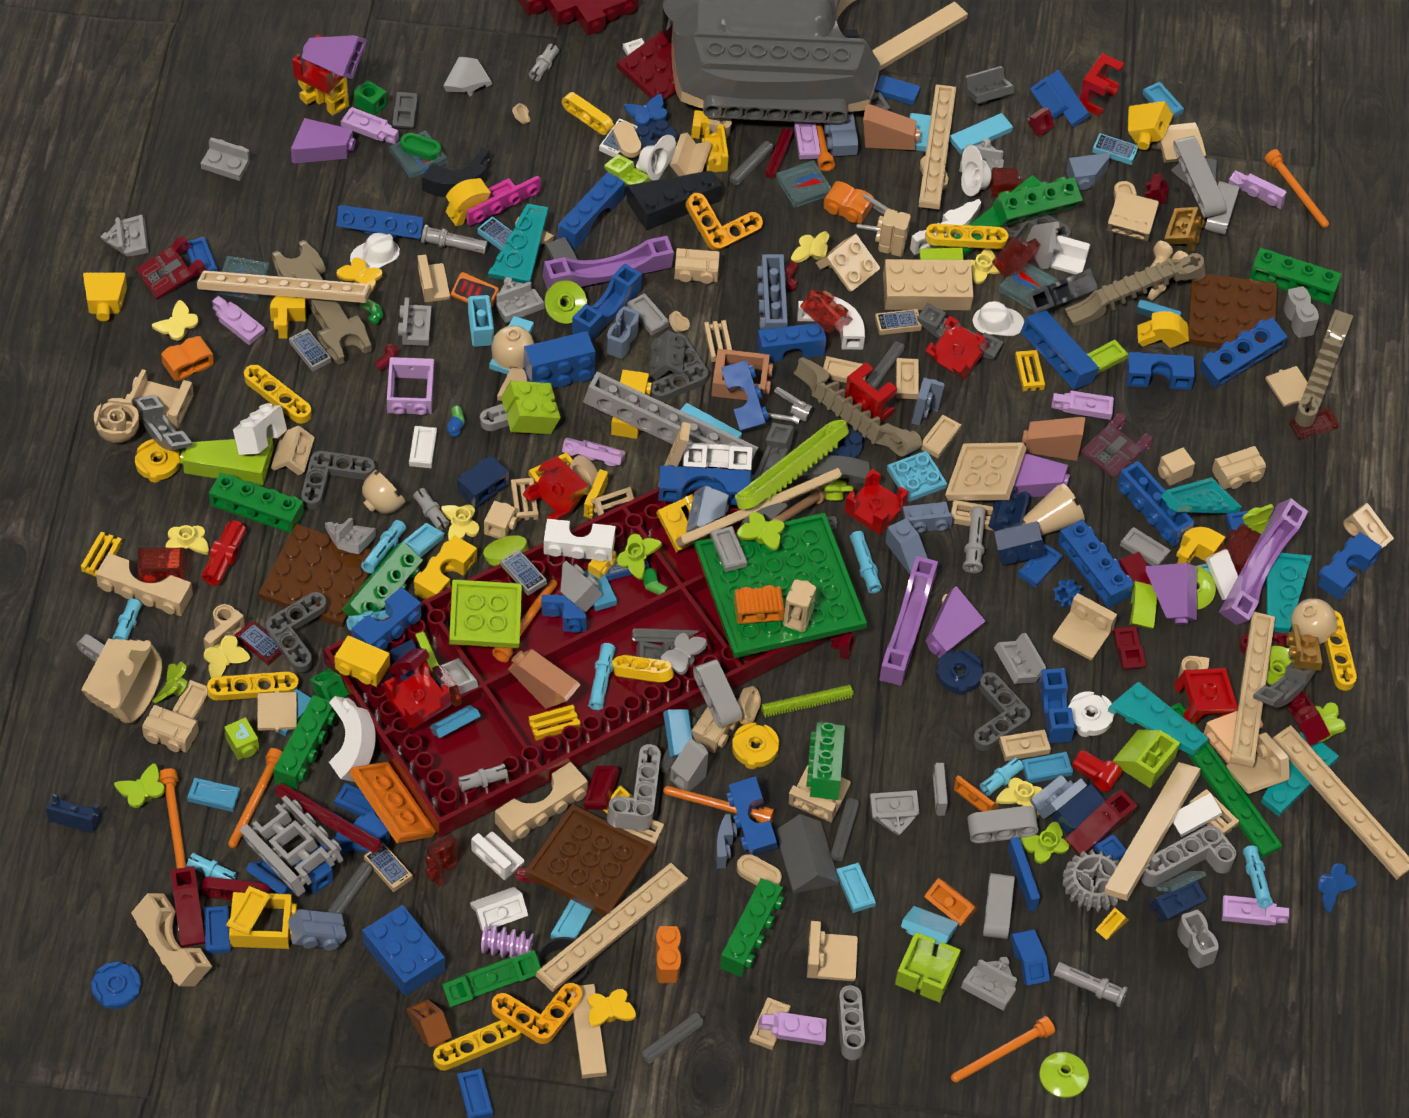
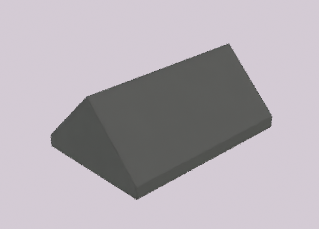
M799 814L775 830L793 894L839 885V879L821 821Z

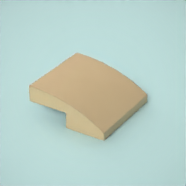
M1195 122L1168 126L1164 138L1161 141H1157L1158 147H1161L1164 163L1179 162L1174 151L1173 141L1190 136L1196 137L1203 155L1206 157L1202 137Z

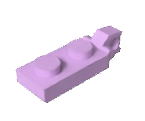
M353 107L349 109L341 120L342 127L353 129V131L375 140H385L386 142L396 144L399 139V131L392 128L387 120Z
M794 122L799 160L818 159L820 147L816 122Z
M1235 170L1229 179V184L1240 186L1239 189L1247 192L1252 197L1265 201L1270 206L1281 209L1285 203V190L1252 174L1247 176Z
M219 296L212 300V308L216 311L219 322L248 345L265 333V328L232 302L227 304Z
M1070 391V393H1065L1064 395L1054 393L1051 408L1062 410L1066 413L1111 420L1114 398L1077 391Z
M571 438L564 440L562 449L563 453L567 452L570 456L580 454L589 460H602L609 466L620 465L625 460L626 452L620 449Z
M1225 895L1222 899V921L1269 926L1276 925V923H1287L1289 908L1276 907L1277 904L1274 903L1267 908H1260L1257 905L1256 898Z
M773 1012L772 1015L762 1014L759 1019L758 1029L771 1031V1035H775L777 1039L824 1045L826 1042V1019L783 1012Z

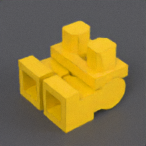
M346 77L329 94L298 80L299 86L303 89L299 96L306 105L313 101H316L319 105L325 102L327 104V111L332 116L349 106Z

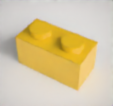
M613 550L612 561L592 559L588 564V573L601 579L603 575L608 573L609 568L615 565L617 561L616 551Z

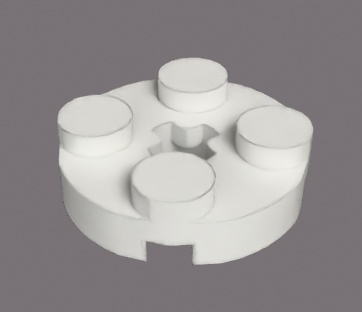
M1090 691L1079 693L1073 697L1068 708H1072L1075 730L1080 736L1100 735L1111 727L1114 714L1108 712V708L1112 704L1108 698L1103 695L1101 697L1094 695V692ZM1087 710L1091 713L1095 712L1094 717L1087 716Z

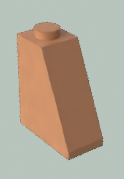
M866 104L863 119L865 148L915 150L916 142H920L921 130L917 129L916 120L871 104Z
M1085 417L1030 422L1029 429L1024 430L1022 443L1026 444L1025 452L1077 461Z
M533 649L524 653L522 651L517 653L512 659L513 664L508 668L545 709L566 702L580 686L575 679Z

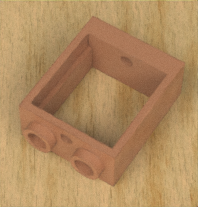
M718 349L712 396L748 400V396L743 390H727L721 369L725 365L728 366L747 360L748 366L753 365L754 369L762 370L760 384H754V386L759 385L762 395L759 402H764L765 394H769L771 381H767V376L772 377L773 364H769L770 355Z

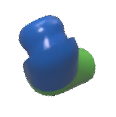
M454 406L451 409L452 417L447 425V431L452 437L459 436L461 434L460 429L464 425V416L460 406Z

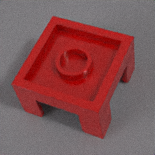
M299 54L292 59L294 78L327 94L344 78L308 60L301 64Z
M1104 53L1101 54L1083 79L1079 99L1087 111L1099 117L1104 112V108L1091 103L1097 93L1102 96L1105 93L1115 96L1120 87L1119 83L1106 77L1108 66L1122 71L1124 68L1123 62Z
M949 316L944 323L946 331L934 346L931 342L925 352L929 359L962 380H965L989 345L984 336L979 333L974 335L963 328L958 320Z
M865 362L847 376L845 398L851 396L853 398V405L860 403L862 405L861 412L871 411V419L878 416L881 425L894 414V408H884V404L897 394V387L888 382L878 391L862 379L873 370Z
M556 456L541 464L538 471H544L538 482L526 488L523 496L530 502L541 497L555 510L547 518L564 520L571 515L589 485Z
M871 469L866 475L864 487L854 497L855 493L851 491L846 497L844 513L881 535L902 512L903 506L907 505L909 491L900 486L897 495L880 485L881 474Z
M426 661L414 670V675L396 685L394 677L384 682L386 698L412 730L451 706L449 689L445 684H442L441 688L431 677L430 666Z
M1226 668L1184 670L1174 683L1177 693L1185 686L1190 706L1183 715L1184 719L1191 724L1197 723L1204 714H1221L1220 717L1238 709Z

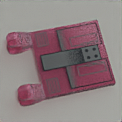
M1118 413L1110 424L1081 450V454L1112 478H1115L1142 451L1148 449L1152 444L1151 440L1153 438L1148 433H1145L1136 444L1120 432L1119 429L1124 426V420L1126 419L1122 413Z

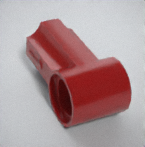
M1085 750L1078 753L1072 764V768L1091 778L1094 785L1105 792L1110 791L1122 775L1121 768L1115 762H1103Z

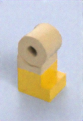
M695 110L691 138L699 139L700 135H704L706 127H709L710 133H715L717 125L724 123L725 137L728 138L731 132L732 121L726 118H710L705 116L703 111Z

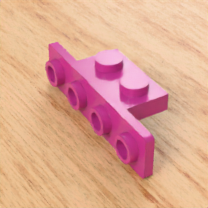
M535 176L515 186L508 178L488 188L491 192L488 200L467 210V224L471 226L475 223H480L484 219L498 214L502 210L516 205L528 197L535 196L541 190V179L539 176Z

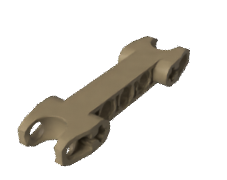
M305 240L298 242L300 256L297 258H286L278 251L272 253V261L278 277L323 280L320 274L326 272L324 263L317 251ZM306 298L308 307L322 327V330L317 331L319 343L338 365L345 363L342 349L346 346H357L366 354L371 352V343L367 336L365 325L359 316L356 315L348 319L336 300Z

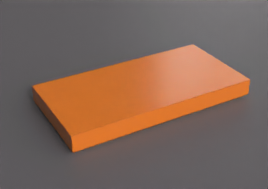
M389 762L351 768L349 774L396 843L433 837L436 832Z

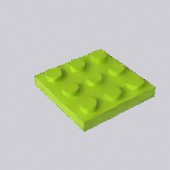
M452 580L449 644L519 648L522 584Z

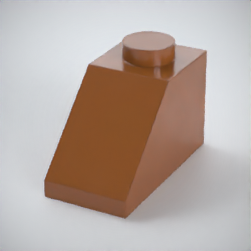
M429 999L406 1009L420 1038L427 1046L438 1047L443 1045L447 1039L452 1038L443 1011Z

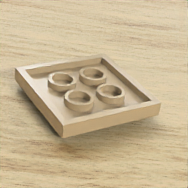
M963 444L945 494L948 501L1009 500L1026 451L1025 444Z

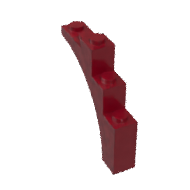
M518 0L528 16L547 10L557 26L577 20L587 36L604 30L605 24L608 21L638 11V0Z

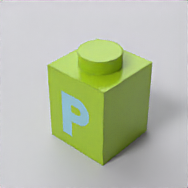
M246 717L224 727L226 740L238 760L244 757H251L259 751L258 738Z

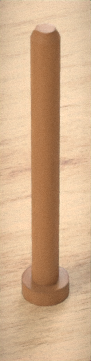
M822 488L815 489L810 492V496L775 516L772 520L785 522L812 504H820L825 501L826 493Z

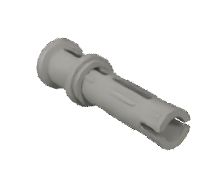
M425 224L422 232L421 243L424 244L429 242L438 244L441 248L446 245L481 254L486 252L487 241L449 233L444 228L442 230L430 228L427 224Z
M982 506L971 508L969 542L964 548L966 560L962 567L963 570L969 573H979L983 570L981 559L985 549L982 545L986 509Z
M1062 962L1058 963L1054 972L1055 977L1095 993L1098 999L1104 998L1114 1002L1119 1008L1128 991L1126 986L1123 988L1110 983L1107 978H1102L1101 980Z

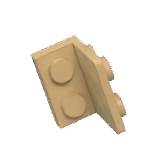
M1118 191L1112 214L1109 218L1107 231L1148 242L1158 201Z
M857 234L843 240L829 251L824 258L816 262L820 269L826 266L833 268L849 292L853 291L880 269Z
M1077 593L1073 598L1070 613L1053 635V640L1081 656L1093 660L1113 631L1117 614Z
M1267 733L1258 735L1256 749L1258 754L1255 756L1253 767L1238 763L1226 765L1233 778L1247 793L1256 792L1290 779L1289 757Z
M807 765L797 787L793 785L789 792V805L832 823L851 782L841 777L838 800L810 797L811 787H806Z
M811 921L807 978L855 981L858 938L848 935L825 934V931H820L821 922Z

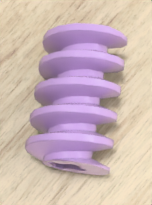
M486 923L481 939V951L483 954H486L490 949L491 955L496 956L500 950L501 958H505L508 953L512 957L531 951L534 933L530 935L529 939H526L525 931H522L520 936L516 937V929H513L510 935H507L506 927H503L501 932L498 933L497 925H494L491 931H489Z

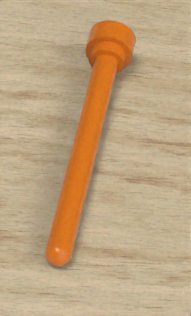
M816 123L820 155L817 159L818 166L821 171H830L835 167L834 157L828 153L822 123Z
M1278 149L1270 151L1264 158L1266 163L1279 171L1321 227L1327 228L1329 226L1328 220L1283 164L1282 154Z
M552 579L548 582L520 620V636L541 609L542 595H551L557 587L558 583L556 580ZM495 647L492 653L497 660L507 662L513 655V648Z
M276 748L269 749L265 757L267 766L228 842L230 848L237 847L242 837L239 829L246 824L248 825L274 773L273 769L282 754L281 750Z
M168 768L159 772V782L165 788L177 868L186 867L174 788L178 782V776L175 769Z
M665 786L663 789L665 795L738 814L736 807H730L727 801L671 786ZM764 807V809L759 808V810L752 809L749 817L756 819V822L762 823L770 820V823H772L774 809Z
M1047 1016L1040 1018L1036 1021L1033 1029L951 1075V1080L957 1083L1033 1039L1051 1036L1055 1033L1053 1023Z

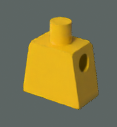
M1165 101L1129 106L1128 132L1135 143H1137L1139 149L1147 150L1150 142L1161 141L1164 138L1173 112Z
M83 273L89 313L96 314V318L99 321H107L110 314H118L121 311L127 290L125 273Z

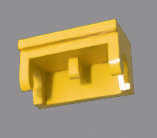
M724 124L717 125L715 133H710L709 127H706L702 142L709 141L712 144L705 162L706 171L726 172L728 169V150Z

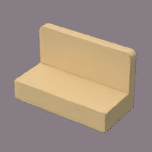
M688 133L681 134L670 166L678 176L702 172L712 144L709 141L696 144Z
M418 255V272L424 301L432 302L450 299L444 264L428 265L426 255Z
M299 425L284 432L279 438L271 468L275 471L286 466L297 475L304 473L314 436Z

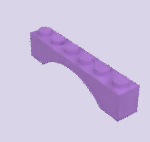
M668 236L646 240L629 251L604 259L574 260L563 257L544 261L543 279L547 290L554 283L564 280L572 281L580 287L610 281L614 273L624 263L642 274L671 268L674 252Z
M1293 499L1283 501L1276 506L1219 611L1220 614L1235 625L1250 620L1259 603L1261 589L1270 568L1288 541L1298 531L1308 513L1305 508Z
M919 556L915 558L899 617L881 666L879 679L881 681L902 686L936 577L938 561Z

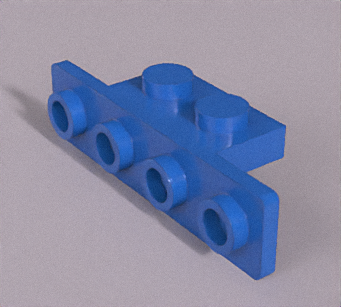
M339 205L336 225L338 227L363 230L367 234L379 232L391 234L392 237L399 235L421 238L423 217Z

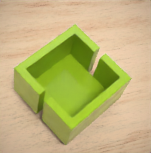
M510 381L501 396L505 413H508L506 417L510 432L551 434L560 420L557 404L553 402L555 397L551 383Z
M915 932L898 969L895 985L912 992H916L919 989L921 990L920 995L940 1003L958 964L961 950L940 942L937 956L935 957L933 956L936 940Z

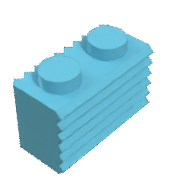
M490 296L468 297V315L472 345L474 347L490 346L494 337Z

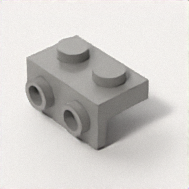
M405 298L404 305H400V318H403V323L399 322L398 336H402L403 345L429 346L431 306L410 305L409 298Z
M1022 633L1016 641L998 642L994 647L1014 684L1036 682L1041 675V670L1046 669L1027 633Z

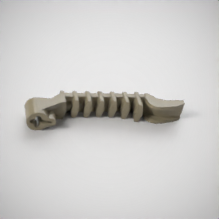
M1197 253L1190 254L1179 260L1170 259L1169 257L1167 261L1158 262L1153 267H1146L1141 272L1136 271L1134 275L1125 276L1120 281L1115 280L1108 286L1104 285L1101 289L1094 290L1085 300L1065 308V312L1073 326L1081 325L1103 316L1106 312V305L1114 311L1116 310L1115 301L1119 300L1122 304H1125L1126 296L1130 295L1134 299L1136 298V292L1141 291L1145 294L1150 286L1157 289V283L1159 282L1167 285L1169 284L1168 279L1171 277L1176 282L1179 280L1199 281L1206 275L1204 258Z
M1336 309L1333 313L1295 415L1296 423L1302 427H1309L1315 421L1354 315Z
M799 358L794 374L809 385L812 396L817 398L819 403L826 405L828 410L835 412L837 417L840 416L847 424L852 425L855 431L861 432L864 438H869L873 445L887 446L899 456H905L921 448L922 439L917 432L903 430L889 423L880 426V418L878 416L871 419V411L861 412L862 405L860 403L853 405V398L851 396L845 398V390H839L838 381L827 385L824 384L829 378V374L824 368L806 358Z

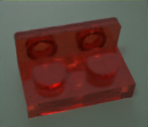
M1013 236L1008 240L1005 247L1000 250L992 263L1006 278L1020 271L1041 244L1036 238L1029 242L1025 240L1020 243Z

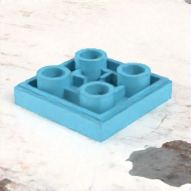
M927 451L887 465V471L897 487L901 486L909 491L907 503L947 488V482Z
M913 906L904 917L901 927L906 929V932L914 936L915 932L933 938L936 940L935 944L939 945L940 942L947 943L955 933L959 922Z

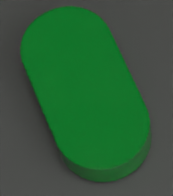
M408 133L401 137V149L407 154L425 160H435L441 154V146L435 140L414 133Z

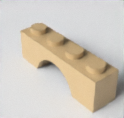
M110 553L107 554L96 573L98 587L106 592L112 591L126 599H137L148 607L153 606L162 609L168 614L182 616L193 596L192 583L172 575L157 583H144L137 580L131 574L129 560Z
M569 762L552 773V792L547 798L537 803H523L512 799L495 811V824L511 842L518 838L522 839L529 834L530 830L544 825L556 813L564 812L568 805L582 800L587 794L588 781Z
M147 893L131 912L137 926L142 929L148 938L149 944L155 949L160 957V961L172 975L173 981L178 986H196L211 969L210 962L200 948L182 949L175 941L172 924L176 911L165 894Z

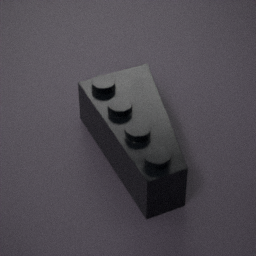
M712 170L627 185V203L647 231L689 214L686 208V201L693 193L704 195L709 205L720 202L722 184ZM694 200L692 204L693 206H699L700 202Z

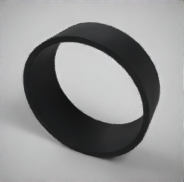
M557 937L543 944L537 954L540 967L544 958L549 953L558 949H565L576 939ZM590 962L585 965V971L579 978L563 983L557 990H560L567 983L580 985L587 975Z

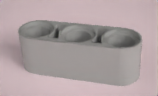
M1219 181L1218 188L1224 199L1226 212L1208 217L1205 230L1225 235L1240 186Z
M712 660L694 667L693 674L716 725L722 728L742 720L741 709L719 662Z
M1031 806L976 812L967 818L970 840L973 843L1009 840L1016 837L1024 838L1038 833L1036 811Z
M990 873L983 936L1001 939L1008 938L1014 876Z
M849 985L840 991L838 1002L840 1044L842 1055L846 1059L857 1060L863 1054L865 1042L862 995L857 987ZM845 999H852L855 1002L849 1003ZM847 1021H854L856 1024L850 1025ZM848 1043H855L858 1046L851 1047L848 1045Z

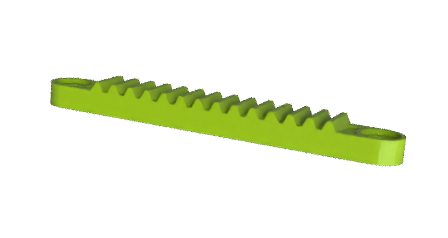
M835 420L826 424L737 493L735 499L738 508L750 509L757 506L763 500H771V496H776V492H781L782 488H786L787 484H791L792 480H796L797 476H801L802 472L807 471V468H812V464H817V460H822L823 456H827L828 452H832L833 448H837L838 442L849 433L846 421Z

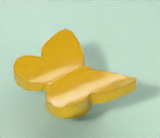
M356 257L352 259L351 266L345 265L337 270V277L344 281L371 284L372 292L376 281L382 277V270L368 268L364 260Z
M617 989L606 998L601 994L589 995L588 1004L592 1008L589 1011V1025L591 1027H598L605 1022H613L616 1019L623 1021L634 1020L636 1013L633 1006L626 1002L627 992L623 989Z

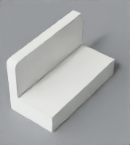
M1056 235L1061 249H1054L1049 267L1075 275L1083 272L1090 244Z
M490 832L484 838L478 833L471 839L472 851L504 881L516 871L517 867L524 865V859L494 832Z
M515 887L470 902L471 908L476 911L482 931L486 923L488 930H490L494 925L498 927L528 916L523 895Z

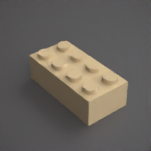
M885 259L883 271L885 310H923L927 303L940 310L971 309L973 300L971 260Z

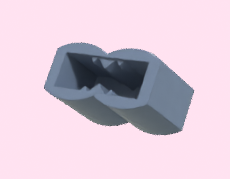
M847 114V120L843 123H824V134H828L826 145L827 149L831 150L832 156L857 155L858 138L853 114Z
M625 306L618 311L616 322L608 330L607 354L620 359L627 355L630 349V342L638 334L639 311Z

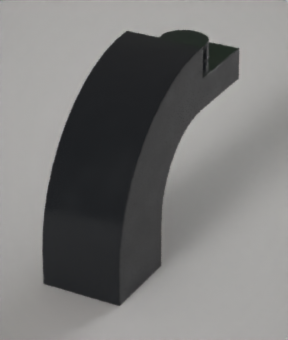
M481 147L471 163L460 169H447L431 163L422 176V191L435 196L446 197L448 192L462 181L481 178L485 184L487 181V170L491 165L490 150Z
M1090 268L1059 282L1032 291L1027 296L1036 314L1094 291L1099 286Z

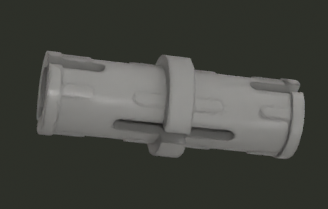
M548 44L543 54L537 57L536 64L529 72V77L532 80L537 75L535 81H540L545 71L550 69L553 59L559 53L557 46L554 45L553 49L550 50L553 44Z
M419 489L422 494L420 495L416 491L413 495L414 499L422 507L425 517H429L438 530H443L441 525L446 528L449 525V521L439 510V504L431 499L426 489Z
M501 764L486 770L481 768L476 773L458 777L461 791L464 792L479 786L484 788L489 783L508 779L507 770L504 769L505 765Z

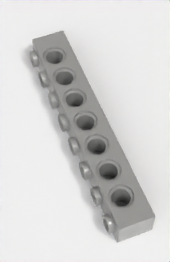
M596 372L583 400V403L670 444L674 443L681 424L686 422L691 424L688 443L751 446L752 460L758 449L755 445L599 372Z

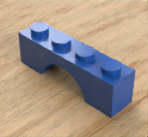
M607 172L558 224V239L565 237L571 248L575 251L588 237L590 228L597 216L606 208L612 211L624 199L625 181Z
M624 263L611 277L603 296L592 306L585 304L572 317V333L578 334L587 331L592 342L613 320L618 311L626 306L627 302L631 301L641 290L642 273Z
M673 465L660 466L659 501L677 502L683 499L689 492L706 485L729 495L728 505H737L735 495L750 484L751 471L742 469L676 467Z
M373 811L356 819L353 825L377 838L385 845L390 843L389 831ZM338 832L332 838L342 849L339 852L340 855L349 851L370 852ZM319 844L316 848V850H318L320 847H322L328 853V851L321 844ZM300 860L297 864H295V866L300 864L303 860ZM323 861L308 873L312 883L309 885L305 883V885L313 895L333 882L332 867Z

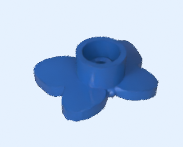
M661 94L653 97L647 105L624 104L626 112L635 118V123L639 126L647 125L649 122L660 119L664 120L667 117V111L663 108Z
M1335 864L1331 868V874H1323L1318 882V889L1323 893V904L1328 913L1332 912L1339 891H1346L1357 885V882L1351 875L1345 874L1346 866L1343 864Z

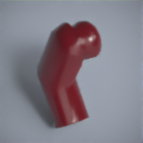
M793 261L789 262L784 269L785 288L791 291L796 290L798 284L797 280L792 279L798 269V264Z
M388 344L384 350L386 353L374 363L381 372L389 366L390 357L397 358L400 354L399 348L393 344Z

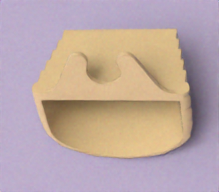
M108 638L81 690L91 703L106 710L123 723H134L146 711L155 695L162 673V659L148 640L134 641L130 639L128 641L125 639L113 640Z

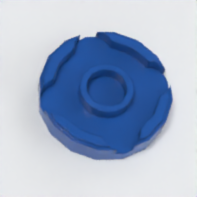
M123 962L105 964L96 971V975L92 978L93 997L105 1008H125L132 1004L139 996L141 989L139 974L134 967L125 965Z

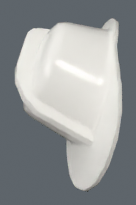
M665 135L656 145L644 147L640 153L636 168L648 174L652 181L658 180L673 158L676 149L675 138L672 135Z
M970 145L964 149L962 154L961 185L966 195L974 196L979 190H986L988 188L992 173L986 161L982 160L977 147Z
M374 233L368 237L365 243L353 250L350 262H352L353 258L358 257L365 261L366 267L379 269L396 260L400 249L393 241L391 234Z
M996 301L986 303L973 317V325L979 332L994 335L1015 336L1020 333L1024 324V319L1020 313L1006 308L1004 304Z

